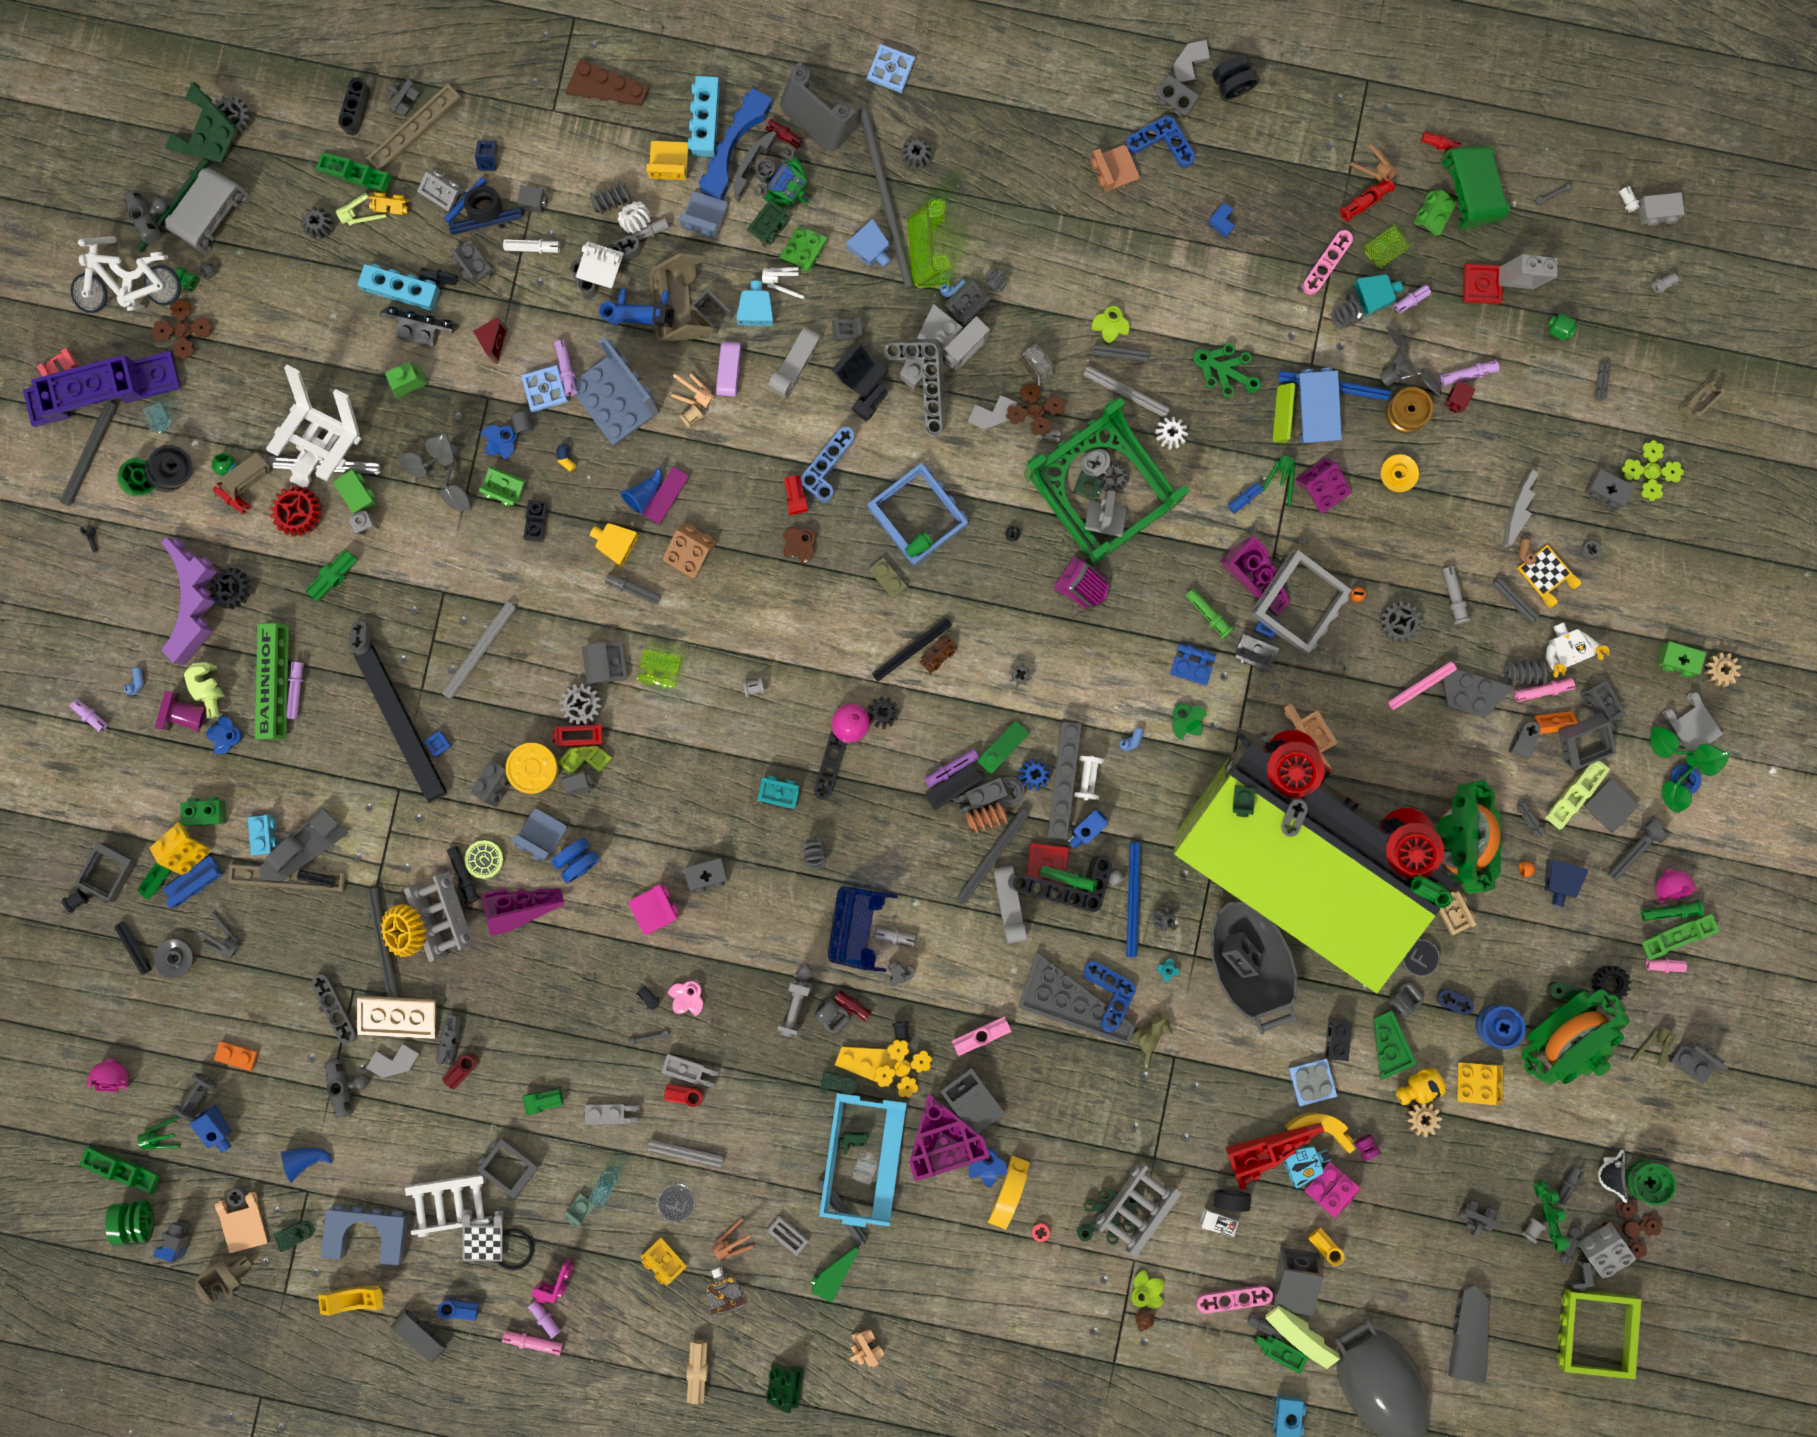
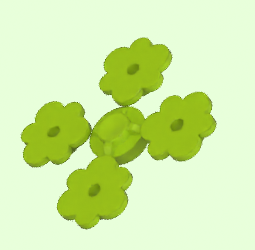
M1655 440L1645 443L1642 447L1644 451L1643 457L1648 458L1652 463H1648L1643 467L1640 465V461L1628 459L1625 461V466L1622 467V472L1625 473L1624 477L1627 480H1638L1641 474L1647 479H1651L1642 485L1644 490L1641 492L1642 497L1648 498L1649 501L1660 499L1663 496L1661 491L1662 485L1657 484V481L1654 480L1660 474L1665 476L1666 481L1676 483L1680 481L1681 475L1684 473L1680 469L1681 464L1679 462H1667L1662 469L1654 463L1663 457L1662 452L1664 450V446L1660 443L1657 444Z

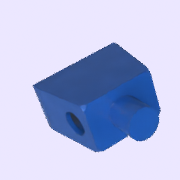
M216 1104L200 1113L189 1124L207 1148L216 1144L221 1153H223L232 1146L226 1138L231 1129Z

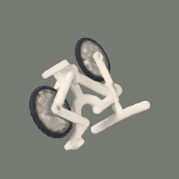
M115 236L78 240V245L90 246L88 254L79 255V263L82 266H87L85 273L75 277L70 289L72 300L80 310L87 313H96L102 310L107 303L108 291L104 282L97 276V273L117 295L118 303L123 307H127V311L145 309V305H139L138 300L145 296H148L151 301L161 306L171 305L179 298L181 282L177 273L168 266H153L151 264L156 260L168 259V255L163 256L162 252L150 253L151 257L138 258L136 260L137 269L129 272L121 268L120 257L98 255L97 253L98 245L116 243L117 238ZM100 263H109L110 268L123 278L122 288L118 286ZM145 273L144 288L132 292L133 279H137Z

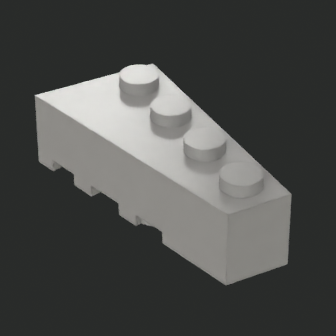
M933 304L917 339L939 340L943 347L944 356V348L963 330V327ZM913 346L911 352L914 354L917 353V349L915 346ZM928 346L931 353L936 352L934 346ZM906 360L900 373V380L914 391L923 382L922 360ZM930 364L929 368L932 371L935 366Z

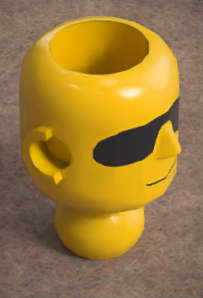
M1428 1067L1412 1074L1408 1078L1407 1087H1399L1395 1091L1402 1105H1408L1413 1099L1420 1104H1426L1442 1097L1446 1092V1086L1438 1070Z

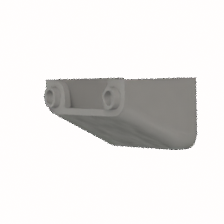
M204 168L199 172L198 178L173 213L166 218V229L207 256L212 250L208 246L209 240L213 241L214 239L211 236L232 205L237 207L238 204L236 202L238 201L245 203L250 195L240 185L212 168Z

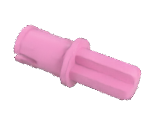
M1664 958V960L1652 959L1650 961L1646 959L1645 966L1648 971L1656 970L1668 973L1669 971L1686 972L1687 970L1686 961L1669 960L1668 958Z

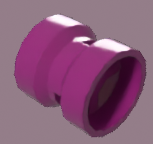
M1372 1134L1362 1136L1354 1142L1356 1148L1360 1149L1361 1157L1364 1161L1373 1159L1381 1153L1379 1147L1374 1144Z

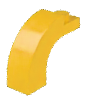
M1308 1112L1293 1118L1284 1126L1289 1131L1321 1122L1324 1131L1330 1133L1346 1152L1350 1154L1355 1150V1147L1352 1145L1353 1139L1347 1133L1343 1134L1349 1128L1331 1115L1321 1112Z
M1012 1155L1002 1187L992 1206L988 1223L1005 1230L1007 1229L1020 1200L1028 1176L1027 1172L1030 1162Z
M379 1285L356 1286L318 1294L320 1314L329 1316L355 1309H383L384 1295Z

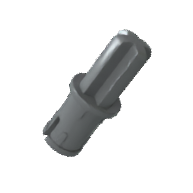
M1572 1166L1565 1181H1562L1563 1186L1558 1193L1559 1203L1562 1205L1566 1204L1573 1190H1577L1576 1186L1584 1175L1583 1171Z

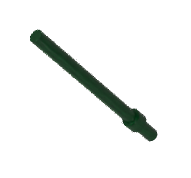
M204 158L195 170H191L188 174L190 177L168 204V209L161 213L156 220L159 230L165 223L166 218L173 213L194 184L199 172L210 164ZM141 240L136 249L143 252L148 244Z

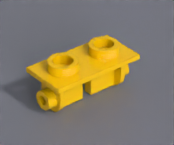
M374 192V195L368 196V198L373 199L369 203V208L375 212L387 213L388 206H390V213L408 214L409 208L406 206V203L410 202V199H404V195L393 194V197H387L386 193Z

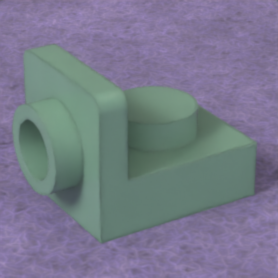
M581 1192L565 1211L566 1220L572 1225L576 1224L579 1226L596 1204Z

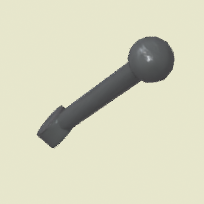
M1567 183L1565 187L1543 198L1538 197L1535 203L1542 205L1545 200L1565 190H1571L1572 184Z
M663 1031L661 1034L640 1038L631 1037L629 1043L634 1045L636 1042L660 1037L666 1039L669 1037V1032Z

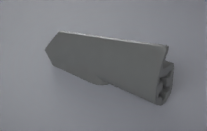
M321 807L293 835L288 836L265 858V862L259 867L260 879L282 882L346 836L348 832Z
M1475 1284L1464 1289L1462 1298H1459L1457 1301L1453 1322L1455 1338L1448 1375L1456 1379L1485 1383L1489 1300Z

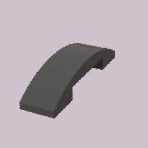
M772 131L763 136L744 156L738 168L734 184V196L737 202H740L749 187L745 178L760 153L763 152L769 155L777 142L776 132Z

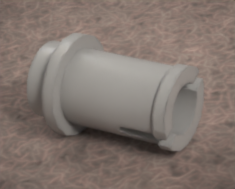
M1671 273L1662 279L1657 278L1652 283V289L1655 293H1663L1665 289L1677 285L1679 279L1675 273Z
M1052 429L1045 436L1039 434L1036 435V438L1039 441L1044 439L1059 442L1060 430Z

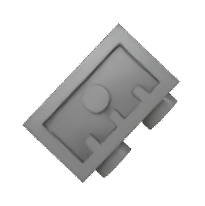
M439 170L426 171L417 192L445 210L451 211L459 194H463L465 189L461 188L457 181L444 177L445 174Z

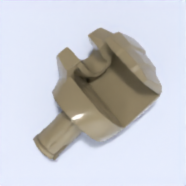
M244 1256L231 1267H227L224 1262L212 1265L196 1278V1294L204 1303L212 1305L214 1302H218L215 1288L220 1286L227 1299L232 1298L233 1289L240 1286L237 1276L251 1267L252 1264Z

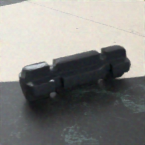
M305 870L298 871L297 879L300 881L307 880L309 883L325 885V887L329 888L335 886L336 878L326 877V875L313 872L308 873Z

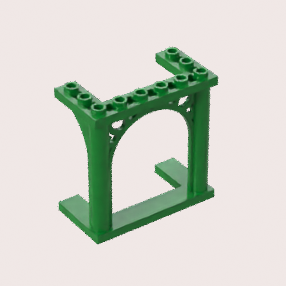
M1122 398L1109 401L1105 405L1106 407L1103 409L1104 412L1100 419L1096 420L1094 418L1086 425V429L1083 431L1079 429L1073 433L1071 440L1068 442L1064 440L1056 446L1057 450L1053 453L1049 451L1044 455L1041 454L1039 457L1035 455L1027 461L1028 464L1024 473V478L1027 482L1032 481L1088 557L1087 563L1091 566H1094L1181 503L1190 492L1186 484L1175 491L1138 442L1124 418L1122 410L1125 402ZM1102 430H1107L1110 435L1106 443L1100 440V432ZM1095 434L1096 442L1093 444L1089 443V439L1092 440ZM1114 435L1117 438L1115 441L1119 442L1118 445H1114L1112 443L1114 440ZM1103 447L1117 450L1128 457L1163 505L1125 531L1122 537H1117L1110 543L1105 542L1103 545H1100L1092 533L1085 529L1084 522L1070 505L1066 497L1064 481L1069 465L1078 455L1093 448ZM1075 448L1079 449L1078 453L1074 451ZM1062 459L1066 460V464H1064L1063 466L1056 463L1062 462ZM1052 467L1058 468L1062 474L1059 477H1052L1048 474V469ZM1059 481L1060 486L1056 488L1055 483L1052 484L1051 482Z

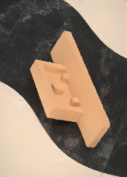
M1292 704L1287 705L1284 708L1287 719L1294 723L1295 730L1308 734L1316 742L1324 764L1332 769L1322 752L1338 742L1319 711L1317 710L1301 719Z

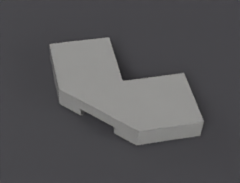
M1206 40L1188 43L1173 64L1174 77L1180 83L1185 84L1195 81L1193 63L1209 61L1210 55Z
M1000 395L993 412L975 405L967 423L985 431L999 424L1009 422L1010 419L1006 418L1007 408L1009 406H1016L1017 402Z
M402 1044L394 1059L376 1051L366 1069L382 1078L410 1071L420 1053L406 1044Z

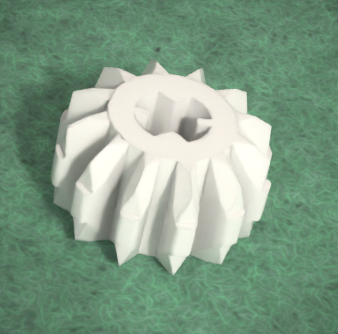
M634 201L632 204H627L618 213L619 224L627 233L632 232L634 234L638 230L641 231L650 222V211L642 202Z
M1175 417L1171 418V422L1168 418H1164V423L1159 422L1158 427L1160 429H1156L1155 433L1160 435L1156 438L1157 441L1163 440L1162 447L1168 444L1169 450H1171L1173 445L1177 449L1180 447L1179 443H1185L1184 438L1188 436V433L1184 432L1187 428L1186 425L1180 426L1182 419L1177 423L1175 422ZM1170 430H1173V433H1176L1173 437L1169 436L1170 433L1168 434Z

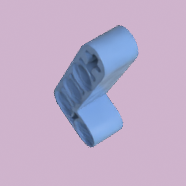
M849 427L839 429L801 477L804 489L823 503L830 502L834 497L832 486L824 479L855 441L854 432ZM849 434L850 439H845L843 441L842 435L847 436ZM837 448L839 453L836 456H832L829 454L830 449ZM822 462L827 464V468L823 471L817 469L818 464ZM809 477H813L815 479V483L813 485H807L805 483V480ZM828 489L830 491L829 496L822 497L820 495L821 490Z

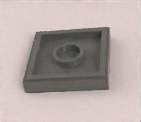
M1610 778L1583 806L1610 833H1613L1640 805Z

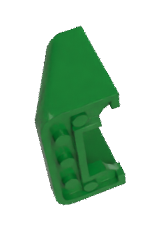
M1489 145L1452 148L1441 159L1443 168L1449 167L1447 172L1452 174L1460 203V208L1458 209V212L1462 213V220L1458 221L1460 231L1502 221L1510 212V206L1505 200L1494 161L1495 152Z

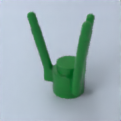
M1281 456L1280 461L1275 462L1273 470L1262 487V492H1264L1277 470L1282 474L1280 486L1284 485L1286 476L1290 474L1287 502L1289 506L1292 500L1294 472L1296 469L1294 467L1295 459Z
M175 1116L152 1128L145 1129V1133L139 1134L137 1138L140 1149L180 1148L179 1144H158L159 1140L175 1137V1133L158 1136L154 1132L178 1120L179 1117Z

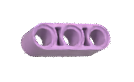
M721 342L716 388L717 395L732 397L737 395L741 343Z

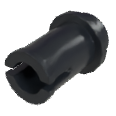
M646 986L636 993L647 1005V1009L650 1008L653 1011L660 1004L659 998H656Z

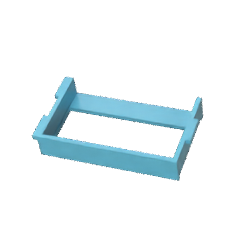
M837 1093L820 1217L843 1220L842 1224L866 1227V1223L890 1227L907 1103L883 1100V1103L862 1101L860 1096ZM844 1103L887 1109L872 1217L828 1211Z

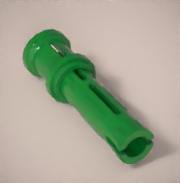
M1700 899L1688 903L1681 901L1673 906L1641 909L1643 922L1671 917L1686 919L1687 916L1698 915L1700 917L1704 915V906Z

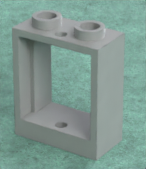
M1522 254L1499 267V286L1535 289L1557 277V258Z
M977 316L944 348V363L950 369L954 368L958 371L989 339L990 329Z

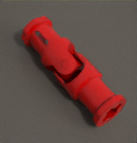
M1382 179V182L1376 186L1372 185L1366 189L1359 197L1352 199L1350 204L1339 209L1341 217L1346 222H1350L1358 213L1365 212L1368 207L1382 200L1385 194L1395 191L1393 181L1391 179L1388 181Z

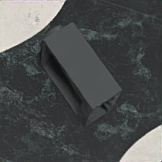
M1599 714L1558 731L1564 761L1573 771L1617 754L1615 748L1617 742L1612 733L1614 727L1611 720ZM1599 729L1602 743L1578 753L1575 739Z
M97 842L74 884L80 886V890L84 893L97 895L96 899L101 902L116 901L138 860L106 843ZM103 855L124 865L110 892L89 882Z
M504 1136L500 1140L497 1138L490 1147L492 1149L489 1155L485 1154L478 1163L481 1166L477 1171L515 1199L541 1164ZM502 1146L529 1166L513 1188L486 1168Z

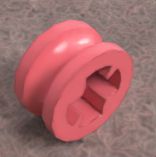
M1044 1223L1036 1224L1032 1229L1033 1238L1038 1242L1046 1241L1050 1235L1048 1226ZM1040 1227L1045 1228L1044 1232L1047 1231L1046 1235H1042V1238L1037 1237L1038 1233L1035 1234V1231L1040 1230Z

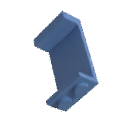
M1321 368L1320 372H1313V369L1301 370V373L1296 375V379H1299L1302 419V435L1299 436L1300 444L1342 440L1338 371H1332V368Z

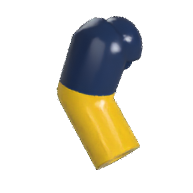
M564 443L556 449L557 460L569 472H572L576 464L568 459L570 447Z

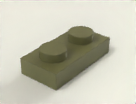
M884 558L868 569L892 599L907 588V585Z

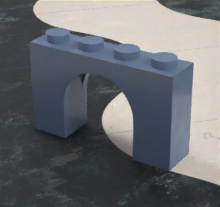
M334 1204L333 1207L326 1210L321 1258L342 1259L346 1255L347 1238L352 1225L357 1222H367L374 1225L381 1235L379 1264L400 1265L404 1261L409 1214H403L401 1210H392L391 1213L384 1212V1209L372 1208V1211L364 1210V1207L353 1206L352 1209L345 1208V1205Z

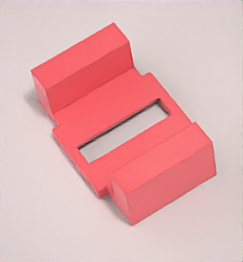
M65 348L61 350L62 354L60 353L46 362V365L39 364L37 368L42 376L60 372L53 362L58 359L64 371L80 366L71 351Z

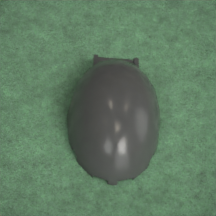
M1229 902L1216 914L1211 928V957L1217 980L1222 990L1237 1010L1245 1017L1253 1021L1255 1020L1261 1035L1265 1034L1264 1031L1289 1022H1298L1293 1009V1004L1297 997L1298 975L1292 952L1280 929L1246 903ZM1243 932L1264 956L1259 975L1242 978L1221 953L1227 936ZM1287 1008L1290 1011L1288 1015L1261 1024L1259 1019Z
M1367 1318L1363 1319L1364 1322L1343 1335L1335 1336L1333 1339L1339 1348L1337 1352L1340 1354V1360L1337 1361L1339 1383L1347 1402L1361 1421L1380 1437H1423L1429 1428L1431 1412L1427 1388L1415 1361L1403 1346L1385 1332L1374 1329ZM1369 1329V1332L1343 1347L1342 1344Z

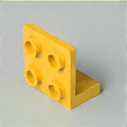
M651 141L650 164H647L646 168L649 179L687 180L688 143Z
M1458 1063L1457 1100L1459 1102L1488 1105L1503 1104L1504 1064Z

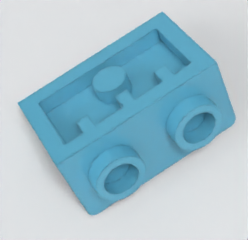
M268 814L248 817L251 856L270 854L278 846V840L274 832L276 829L275 818H273V815Z

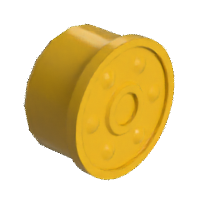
M525 743L518 746L511 752L506 762V775L511 785L517 790L528 794L540 793L551 787L556 781L559 772L558 761L547 747L538 743Z

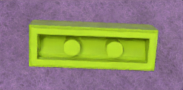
M1295 383L1277 387L1273 442L1287 443L1291 438Z

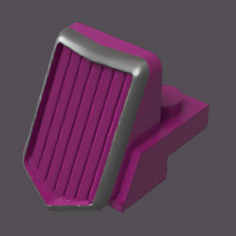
M1074 556L1054 586V589L1070 598L1072 602L1088 610L1089 608L1097 607L1107 600L1109 578L1089 563Z

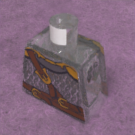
M1037 343L1017 357L1038 386L1054 375L1052 362Z
M721 1266L710 1270L713 1281L707 1283L706 1290L712 1318L748 1304L749 1299L734 1273L725 1276Z

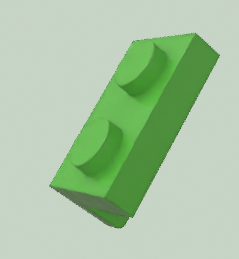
M1444 190L1430 191L1417 213L1414 224L1424 225L1434 235H1440L1457 202Z
M491 466L488 468L484 485L479 488V492L484 493V496L501 500V503L504 505L512 506L520 501L526 480Z

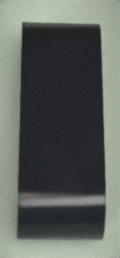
M354 77L350 80L338 118V123L344 132L352 136L356 135L360 130L370 97V88L360 77ZM363 86L362 90L356 91L358 87ZM358 104L356 108L351 109L352 105ZM353 121L352 125L346 127L348 122Z

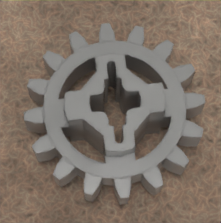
M574 684L573 690L567 688L568 694L561 695L565 698L564 701H559L560 704L564 705L560 711L566 712L563 717L565 719L570 717V723H574L576 720L578 726L581 725V721L585 725H588L589 719L594 722L593 716H599L600 713L597 712V709L602 708L598 704L601 698L595 697L598 692H591V686L585 689L584 684H581L580 688ZM581 692L589 694L591 698L585 699ZM573 696L572 702L569 703L570 698ZM579 701L585 703L584 705H582V709L579 707H575L579 704ZM590 706H593L591 712L588 714ZM571 711H577L580 717H575L571 714Z

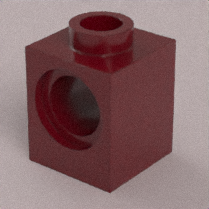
M1458 381L1453 385L1444 405L1454 413H1462L1466 410L1476 389Z

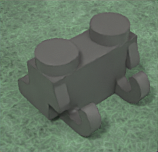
M898 960L887 965L893 977L889 980L891 987L908 981L915 974L914 968L909 965L908 970L911 973L906 975L905 968L900 965Z

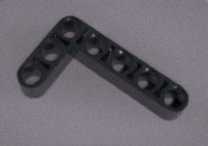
M1101 856L1091 859L1086 878L1098 879L1099 886L1094 892L1085 889L1080 891L1021 874L1011 875L1008 885L1012 890L1096 912L1101 909L1112 863L1108 858ZM1102 860L1104 867L1102 870H1099L1098 863ZM1018 878L1022 879V886L1020 888H1017L1015 885ZM1039 883L1040 891L1035 893L1034 885ZM1057 888L1058 896L1053 898L1052 890ZM1075 893L1076 900L1071 903L1070 895ZM1090 898L1094 899V905L1092 907L1088 906V900Z

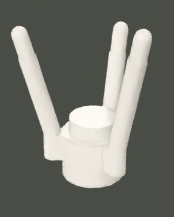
M770 267V269H763L762 283L767 284V288H774L801 299L805 298L804 295L775 285V283L779 282V276H798V272L788 271H797L799 267Z

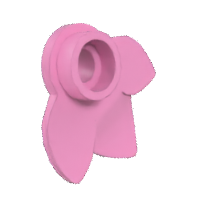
M688 981L685 984L677 983L669 989L668 994L675 998L673 1010L676 1014L684 1013L688 1009L695 1016L701 1012L703 1000L700 996L702 989L699 983L696 981ZM689 988L694 990L693 994L688 991Z

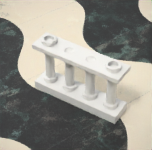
M482 1174L407 1186L405 1193L406 1196L412 1195L415 1198L418 1227L411 1231V1235L418 1234V1237H425L430 1235L429 1232L463 1227L462 1215L464 1214L461 1190L466 1186H470V1189H473L476 1218L471 1219V1224L490 1223L493 1220V1216L484 1217L480 1188L482 1184L488 1181L487 1178ZM446 1189H451V1192L454 1194L457 1221L446 1223L442 1193ZM427 1192H432V1195H434L438 1221L436 1225L426 1226L423 1196Z

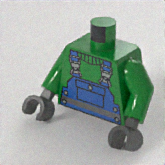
M786 146L789 154L786 156L781 151V156L788 158V161L785 160L767 186L757 184L761 188V193L755 190L754 194L756 196H763V199L767 202L771 199L780 207H794L798 200L808 205L812 195L805 191L808 187L806 172L797 157L793 156V148Z

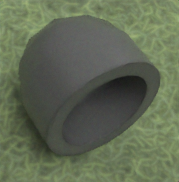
M204 263L199 266V271L206 280L216 274V268L211 263Z

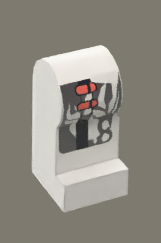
M1204 1208L1199 1222L1200 1227L1231 1237H1235L1239 1221Z

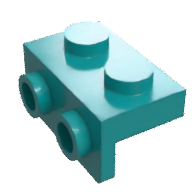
M767 775L766 778L761 779L757 801L795 809L800 786L796 785V781L786 779L785 783L778 781V777Z

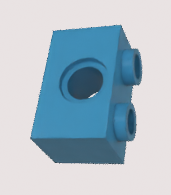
M1276 1395L1273 1425L1274 1437L1303 1436L1304 1424H1302V1416L1306 1414V1404H1304L1300 1397ZM1293 1414L1294 1420L1286 1422V1417Z

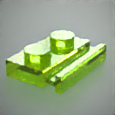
M1393 225L1366 244L1362 249L1370 260L1375 263L1377 269L1380 270L1408 250L1410 245L1405 242V238L1396 226Z

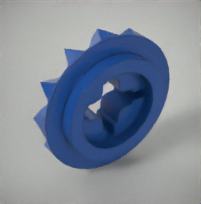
M1686 764L1677 766L1671 772L1669 780L1676 783L1680 778L1679 776H1682L1691 766ZM1694 769L1688 775L1687 780L1689 783L1683 784L1690 790L1691 794L1695 793L1701 785V775L1697 769Z

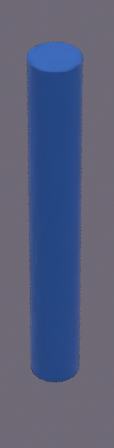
M481 177L470 190L484 186L487 183L486 180ZM467 193L444 217L447 223L450 224L464 208V198Z

